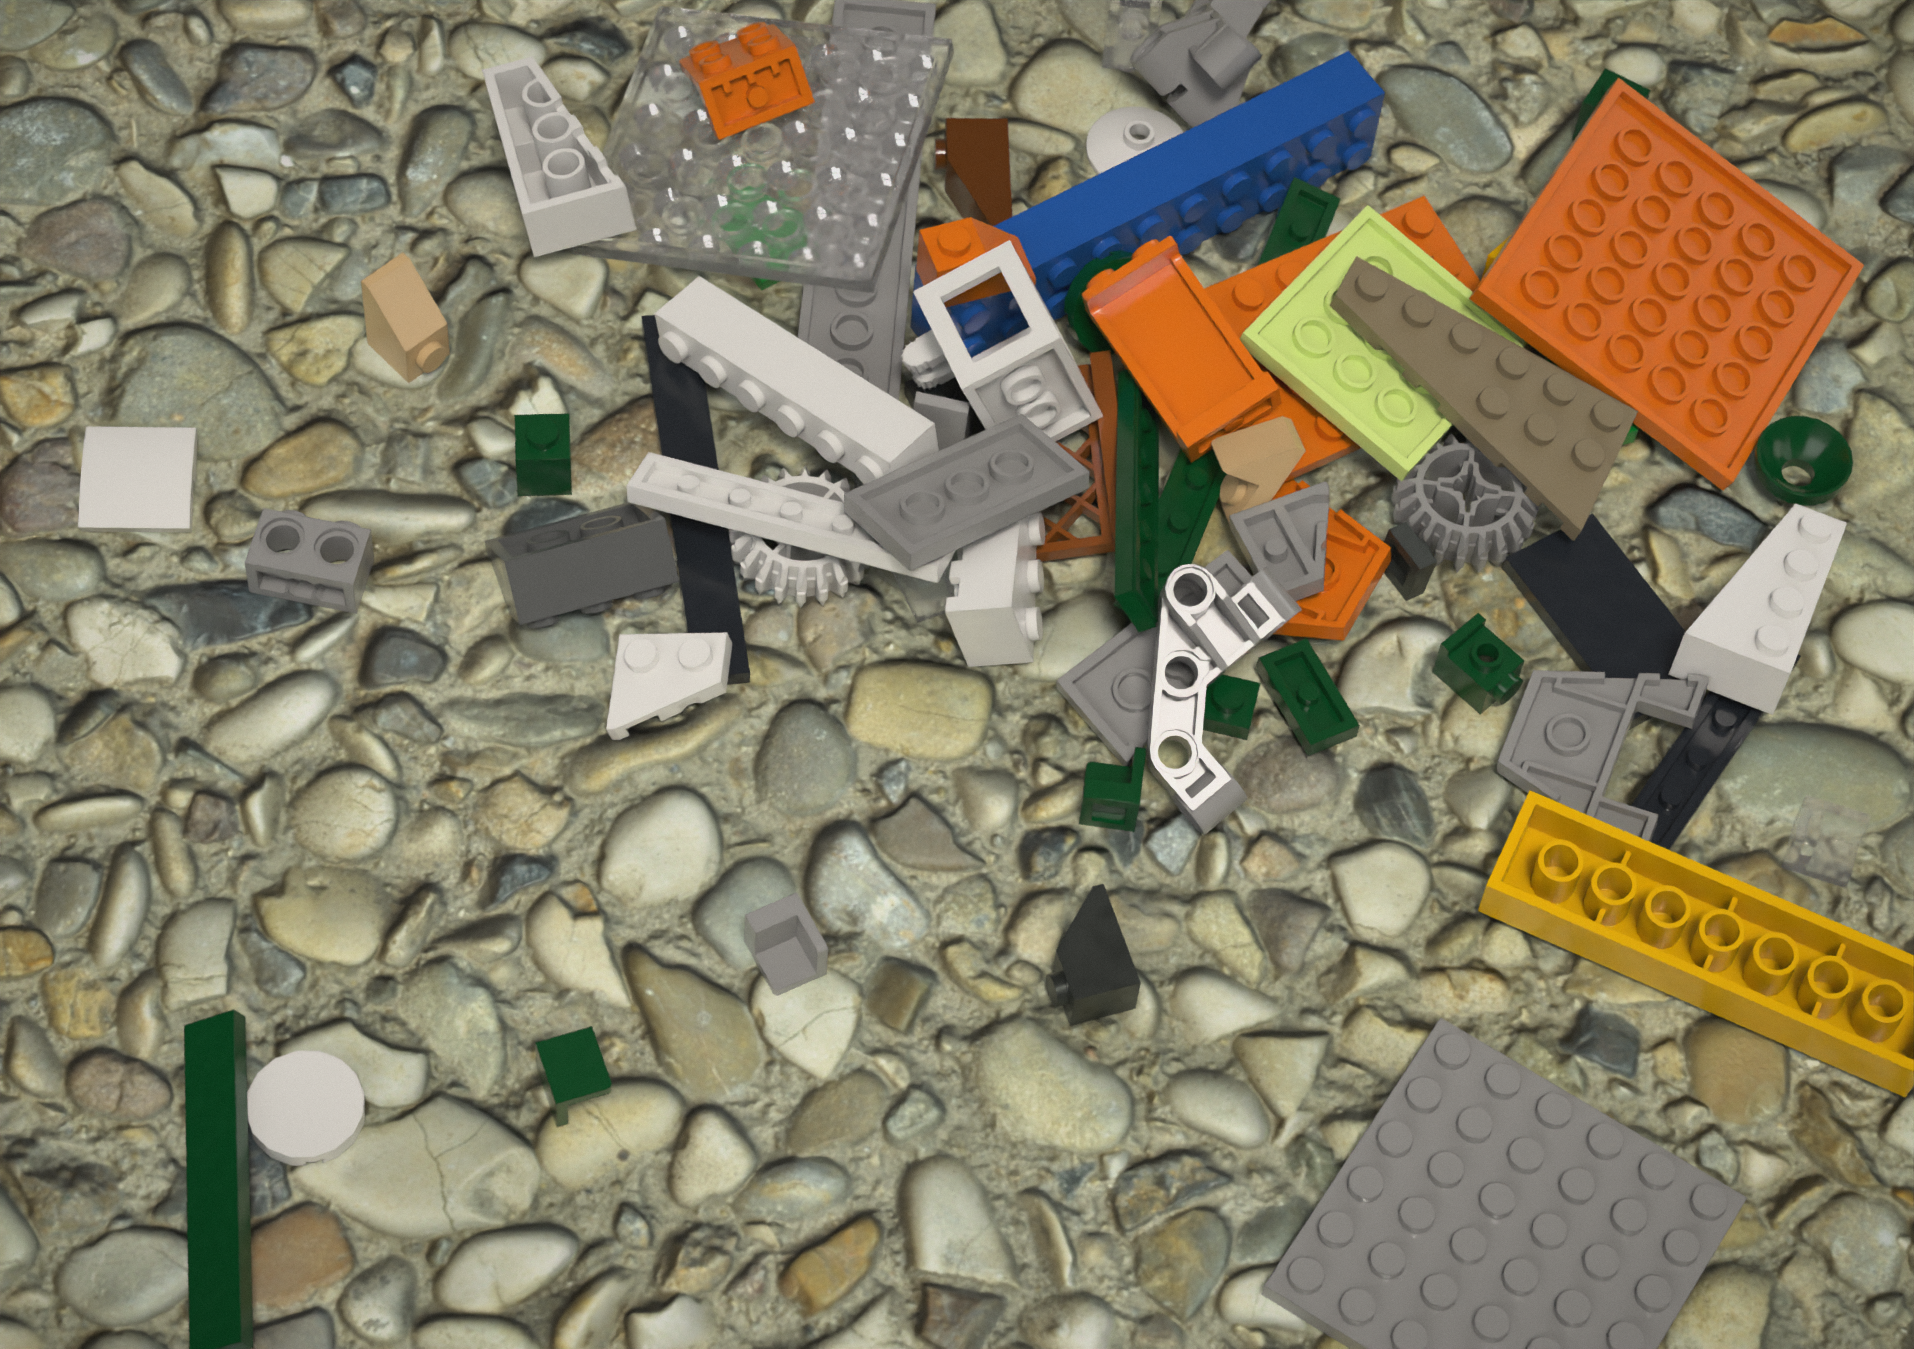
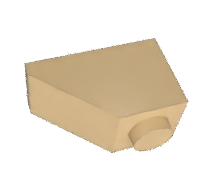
M402 252L361 280L368 345L408 383L424 372L430 373L436 370L444 362L445 358L450 355L448 324L410 258Z

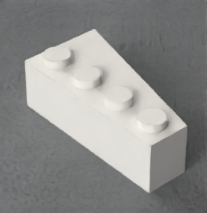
M529 57L482 70L534 257L637 230L626 186L619 176L614 175L609 169L606 158L597 146L594 147L584 134L583 126L574 114L571 115L566 109L560 94L535 59Z
M1795 504L1684 633L1668 675L1681 680H1687L1688 674L1709 677L1707 690L1773 715L1791 674L1847 523Z
M1041 512L1030 515L957 549L959 561H951L949 579L951 585L954 584L955 597H947L945 613L968 667L1033 662L1034 641L1042 640L1043 635L1041 611L1039 607H1035V593H1040L1044 590L1042 562L1040 559L1036 560L1037 546L1045 544V524Z

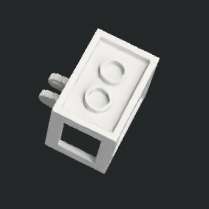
M1010 240L913 291L932 329L917 337L914 342L910 341V344L905 345V349L902 350V362L909 371L912 370V378L919 387L922 386L923 389L936 388L937 384H943L956 377L963 393L986 430L1023 414L1055 442L1103 417L1054 319ZM1002 272L1030 327L971 358L944 302Z

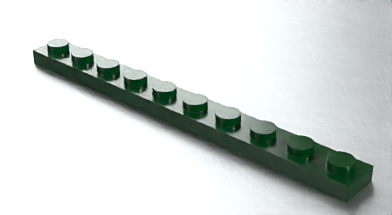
M1294 177L1287 188L1255 267L1325 238L1341 199ZM1179 446L1159 494L1158 597L1167 578L1174 569L1182 565L1192 564L1219 498L1220 486L1227 474L1222 470L1213 449L1191 463ZM1115 599L1113 605L1123 609L1119 602Z

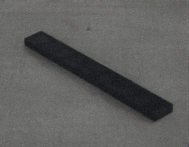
M655 315L641 316L660 455L719 470L705 381L698 372L682 362L675 363L663 353L658 343L660 337ZM669 513L686 633L727 632L732 641L727 685L749 683L750 669L728 528Z

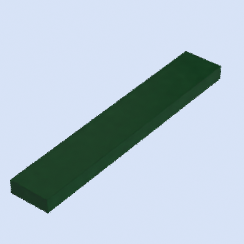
M1127 369L1118 372L1114 597L1137 631L1142 632L1157 627L1159 415Z
M233 1009L184 1025L189 1349L253 1348L245 1016Z

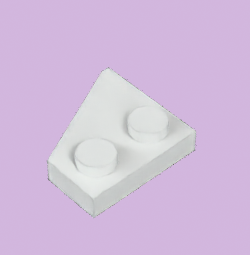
M728 633L620 634L606 727L611 739L621 740L630 736L627 728L656 715L663 721L681 713L690 704L704 703L726 693L732 641Z

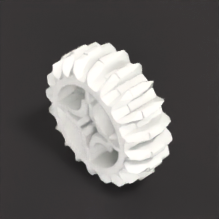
M806 465L800 471L799 476H791L783 467L778 474V481H774L765 475L761 479L763 482L844 502V493L850 491V484L847 478L832 483L828 469L819 477L810 476ZM729 529V540L732 542V559L734 564L740 565V574L743 576V580H755V588L759 595L771 589L775 590L774 597L778 604L787 595L796 596V601L801 608L806 602L807 597L815 596L823 606L826 600H828L829 591L843 598L848 591V583L859 585L863 579L864 569L870 568V565L775 541L777 547L771 550L761 537Z

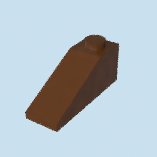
M946 118L944 139H935L934 170H944V190L963 219L972 217L991 226L1011 218L1012 197L1008 119Z

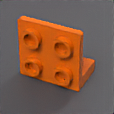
M757 22L747 25L737 31L738 37L721 44L715 40L698 44L689 50L690 56L679 60L682 71L698 88L714 136L718 140L815 103L795 44L774 24L766 25L765 22Z

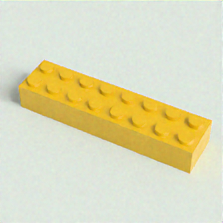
M1529 790L1486 884L1478 909L1479 912L1905 1098L1914 1086V955Z

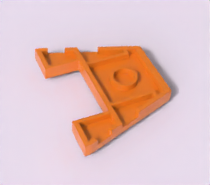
M1292 479L1282 484L1272 500L1311 486L1303 480L1297 483ZM1329 507L1324 591L1297 600L1296 603L1302 608V611L1293 616L1273 634L1344 641L1391 562V547L1341 509L1335 512Z

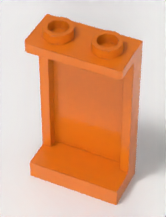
M1168 236L1160 242L1154 239L1140 246L1133 253L1132 260L1116 271L1106 269L1094 276L1088 282L1087 290L1081 296L1085 310L1192 463L1213 449L1211 445L1212 440L1244 429L1282 403L1279 387L1268 371L1262 372L1180 255L1176 241L1172 236Z

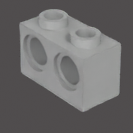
M263 508L245 560L249 592L357 614L374 562L371 529L361 528L359 525L349 521L331 522L311 518L295 510H284L281 512ZM282 549H292V551L287 553H277V551ZM335 560H346V562L341 564L330 563Z

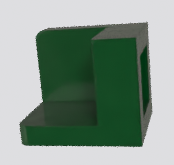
M1135 747L1131 767L1099 762L1087 763L1079 825L1135 832L1141 799L1146 748Z
M592 1026L535 1042L537 1070L556 1127L569 1124V1105L600 1097L612 1091V1082Z

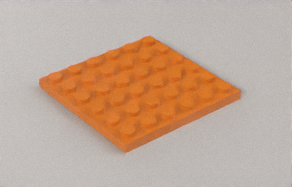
M1618 78L1609 87L1469 299L1564 371L1637 410L1638 413L1633 421L1636 426L1723 491L1736 479L1757 444L1759 437L1785 398L1863 269L1864 264Z

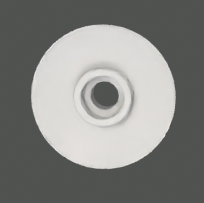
M1145 107L1118 108L1101 116L1091 127L1086 141L1087 159L1092 169L1098 175L1183 133V131L1171 118L1156 110Z

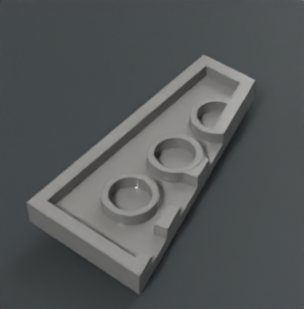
M1229 550L1204 567L1213 575L1229 596L1252 578ZM1177 588L1174 590V596L1182 605L1188 607L1198 605V598L1190 589ZM1133 623L1056 680V688L1120 763L1128 767L1132 764L1135 747L1144 748L1147 745L1157 628L1154 627L1138 632ZM1173 662L1165 668V678L1173 688L1182 690L1193 686L1195 680L1194 673L1187 664Z

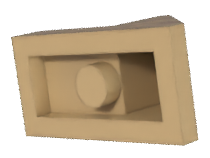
M1281 416L1212 440L1211 445L1219 464L1227 474L1220 486L1218 499L1229 524V515L1271 501L1306 452L1291 419Z

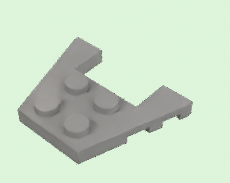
M1533 670L1499 756L1497 772L1527 793L1531 790L1651 842L1657 826L1658 814L1605 798L1604 795L1635 713L1640 712L1692 729L1707 690L1709 677L1688 674L1687 680L1660 679V674L1639 673L1637 679L1605 678V672Z

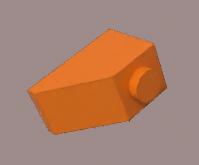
M972 217L919 230L916 270L923 286L1009 240L1034 285L1036 284L1034 272L1019 238L1015 235ZM1002 272L944 302V305L947 308L1009 292L1011 289Z

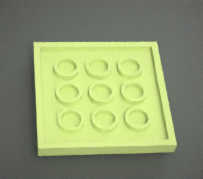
M1367 205L1242 333L1240 340L1255 359L1400 481H1403L1436 443L1453 427V424L1437 410L1440 403L1421 385L1415 389L1402 376L1405 369L1385 350H1375L1330 306L1356 256L1522 348H1525L1528 343L1471 301L1469 297L1473 292Z

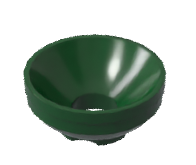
M1790 416L1771 423L1762 432L1756 444L1754 467L1760 482L1777 498L1791 504L1814 506L1833 499L1842 491L1852 473L1853 457L1846 439L1831 425L1807 416ZM1790 466L1799 467L1809 474L1811 483L1806 486L1792 485L1785 480L1782 470Z

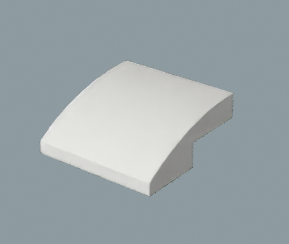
M86 426L79 495L78 528L80 531L192 533L193 483H196L197 428Z

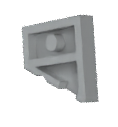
M1326 481L1229 515L1230 530L1254 575L1267 567L1295 601L1324 591L1329 516V486Z

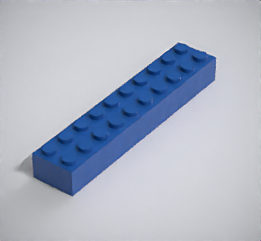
M1347 51L993 227L1019 238L1036 277L1035 287L1054 320L1059 319L1067 314L1064 312L1065 297L1072 280L1088 262L1096 257L1102 260L1112 255L1109 252L1117 250L1134 253L1146 242L1154 239L1160 242L1168 236H1172L1176 241L1180 254H1188L1194 251L1203 241L1221 232L1229 233L1234 231L1245 220L1262 211L1270 212L1280 207L1287 188L1294 177L1319 188L1328 178L1346 169L1353 170L1362 166L1372 154L1385 92L1350 51ZM916 265L913 291L923 286L916 270ZM1012 291L946 308L971 358L1030 327ZM913 293L910 327L919 337L932 329Z

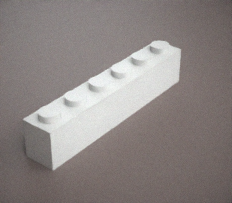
M700 276L654 313L660 337L658 339L659 346L671 361L675 363L682 362L692 368L710 386L715 388L720 386L737 397L740 403L749 411H759L776 422L779 428L788 436H798L815 447L818 453L831 463L837 461L854 472L863 484L939 451L934 422Z

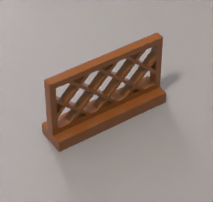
M1111 350L1089 353L1091 364L1078 365L1103 417L1081 428V430L1089 434V438L1076 452H1073L1058 441L1056 443L1090 471L1089 476L1094 478L1095 482L1081 498L1074 495L1063 500L1072 507L1057 524L1043 516L1045 531L1048 534L1045 536V544L1038 545L1036 549V560L1040 559L1041 562L1115 552L1118 398ZM1090 454L1092 455V463L1086 460ZM1096 498L1098 503V509L1091 505ZM1083 513L1100 524L1101 535L1078 539L1067 530Z

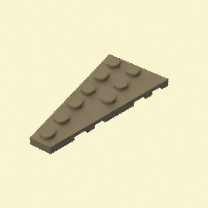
M1356 256L1330 306L1375 350H1385L1405 369L1402 376L1415 389L1421 385L1440 403L1437 410L1497 468L1506 467L1527 487L1524 494L1538 507L1542 503L1545 504L1563 522L1560 529L1574 541L1581 533L1638 411Z

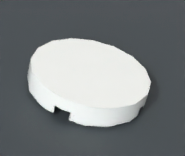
M294 1051L275 1058L257 1073L247 1091L248 1124L254 1142L270 1158L291 1166H307L306 1162H316L322 1159V1163L337 1158L355 1143L365 1122V1095L357 1074L340 1058L322 1051Z

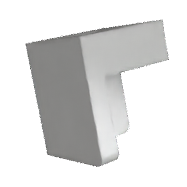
M797 892L745 915L744 942L774 995H781L827 974L828 947Z

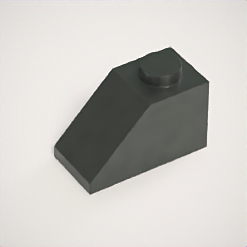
M1104 884L1091 888L1056 949L1053 972L1047 974L1046 977L1051 1001L1055 1008L1063 1006L1070 1026L1133 1010L1137 1004L1141 982Z

